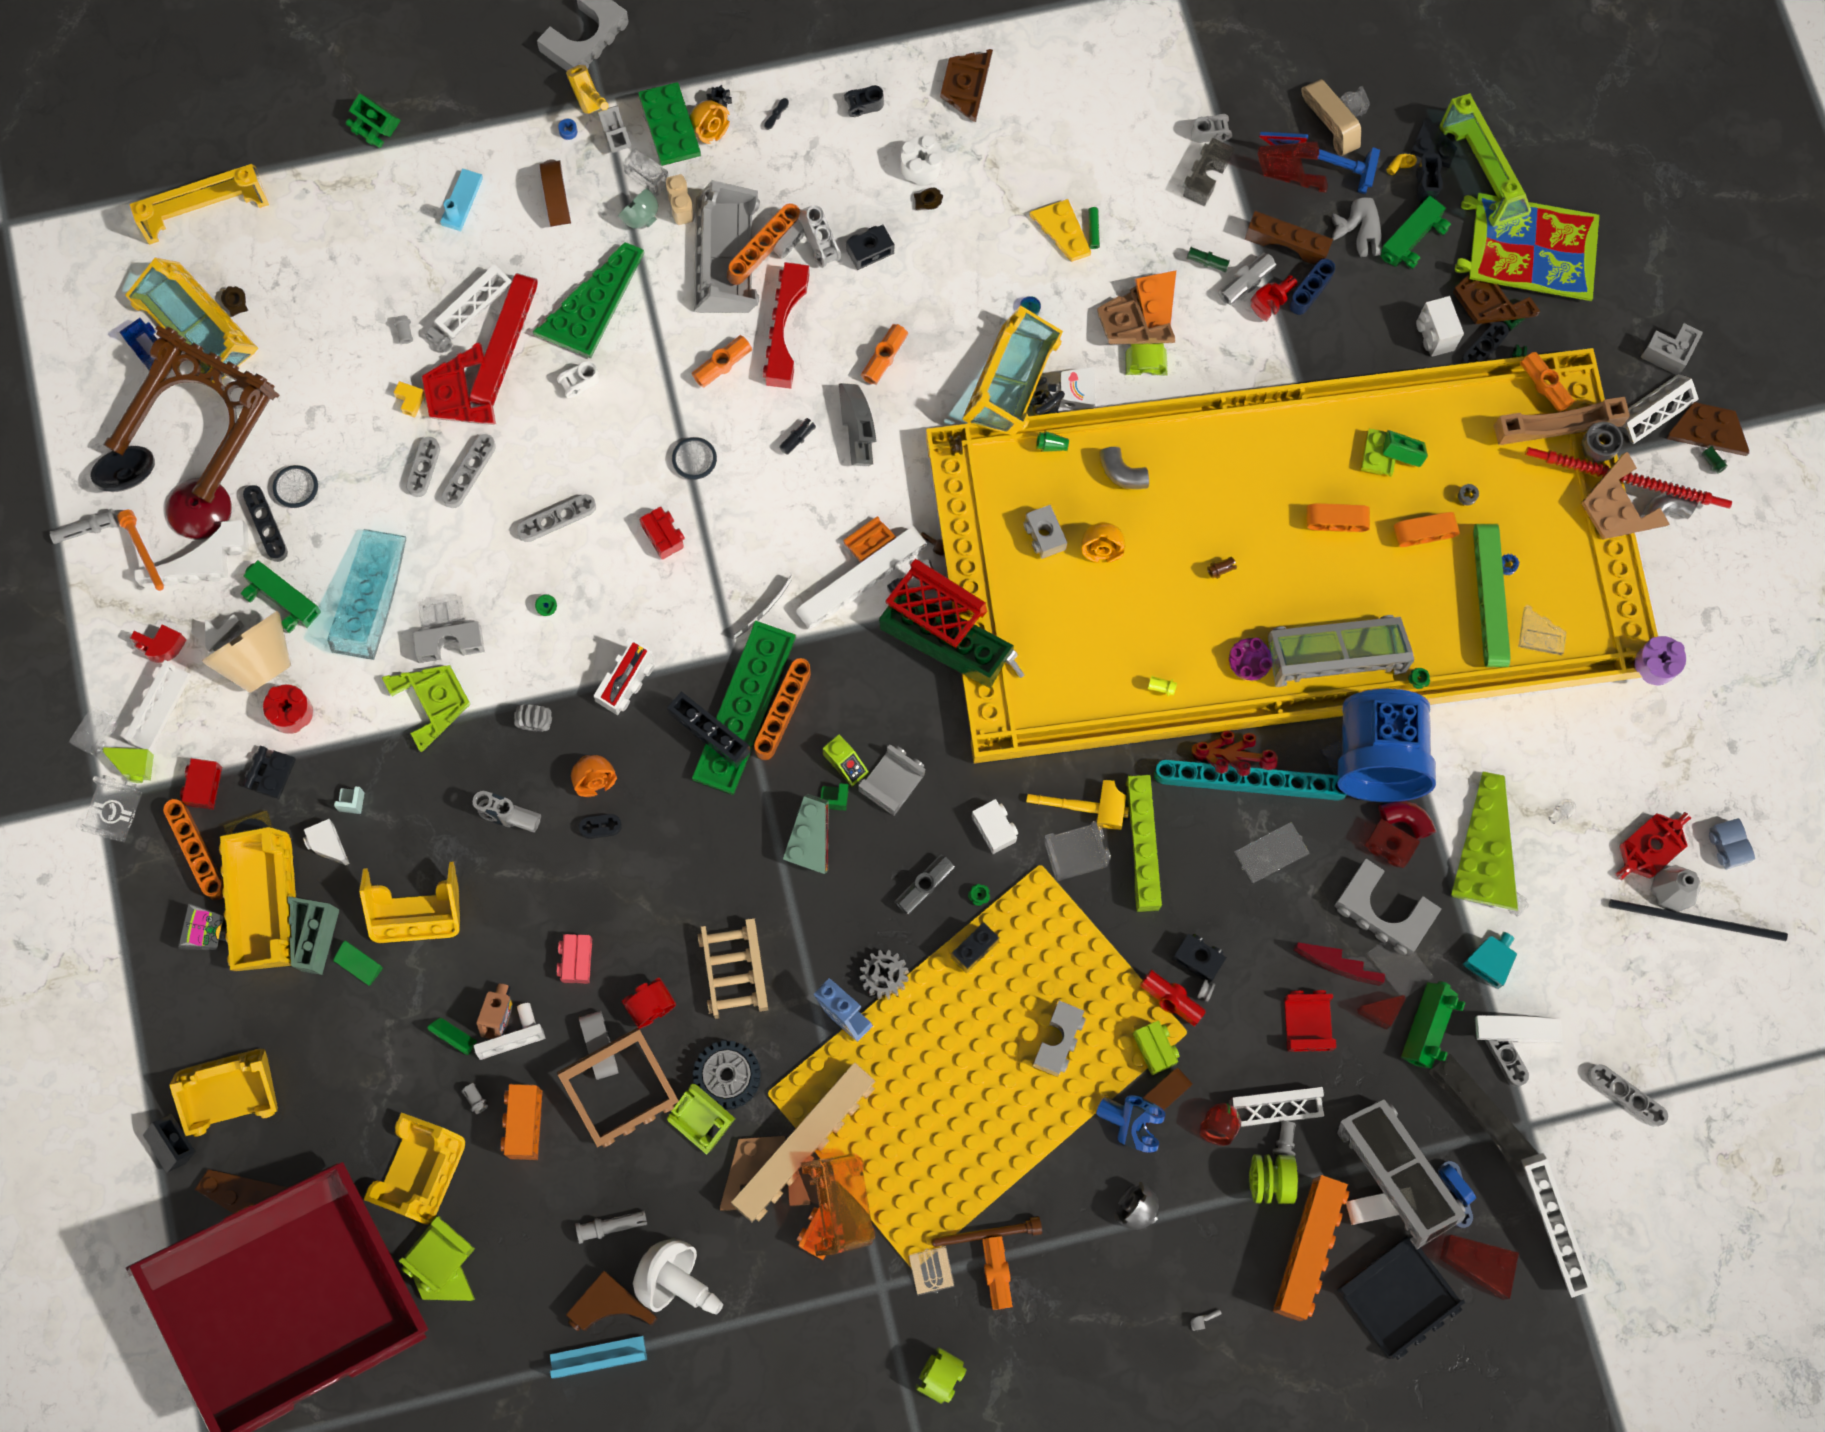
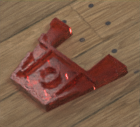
M1317 142L1259 147L1257 154L1264 176L1287 183L1290 180L1300 182L1302 187L1309 188L1312 185L1319 187V192H1327L1328 183L1326 176L1305 174L1301 158L1318 160L1320 152Z

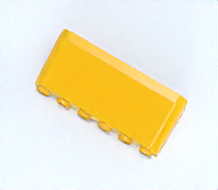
M267 827L220 836L221 844L219 845V851L222 855L221 874L224 882L222 894L225 899L226 910L224 911V918L227 923L226 941L229 950L227 961L230 970L243 971L291 966L290 938L292 937L291 925L289 924V917L291 916L288 897L296 898L292 842L289 834Z

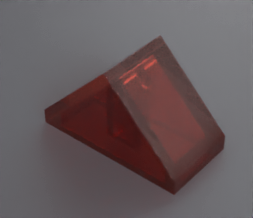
M1405 995L1378 1001L1363 1005L1357 1011L1361 1016L1387 1030L1392 1026L1406 998Z

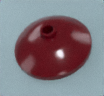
M200 478L187 480L173 490L167 501L166 515L170 525L178 534L193 540L207 539L221 527V522L229 521L232 513V502L228 492L221 484L214 493L215 498L211 504L191 493ZM194 501H199L196 506H192Z

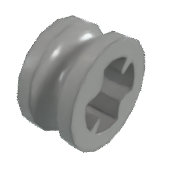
M1204 980L1197 996L1199 999L1204 998L1205 1002L1209 1001L1215 984H1209L1208 980Z

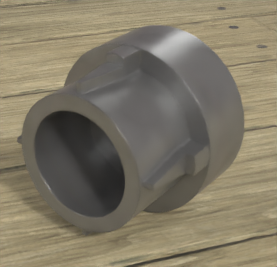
M1595 423L1589 428L1582 439L1583 455L1593 463L1609 460L1621 449L1623 435L1619 428L1612 423Z

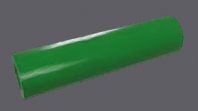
M1091 207L1088 209L1090 249L1100 248L1099 209Z

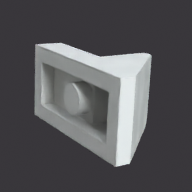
M234 614L230 618L228 617L223 620L218 630L205 620L206 650L212 654L229 643L244 627V624Z

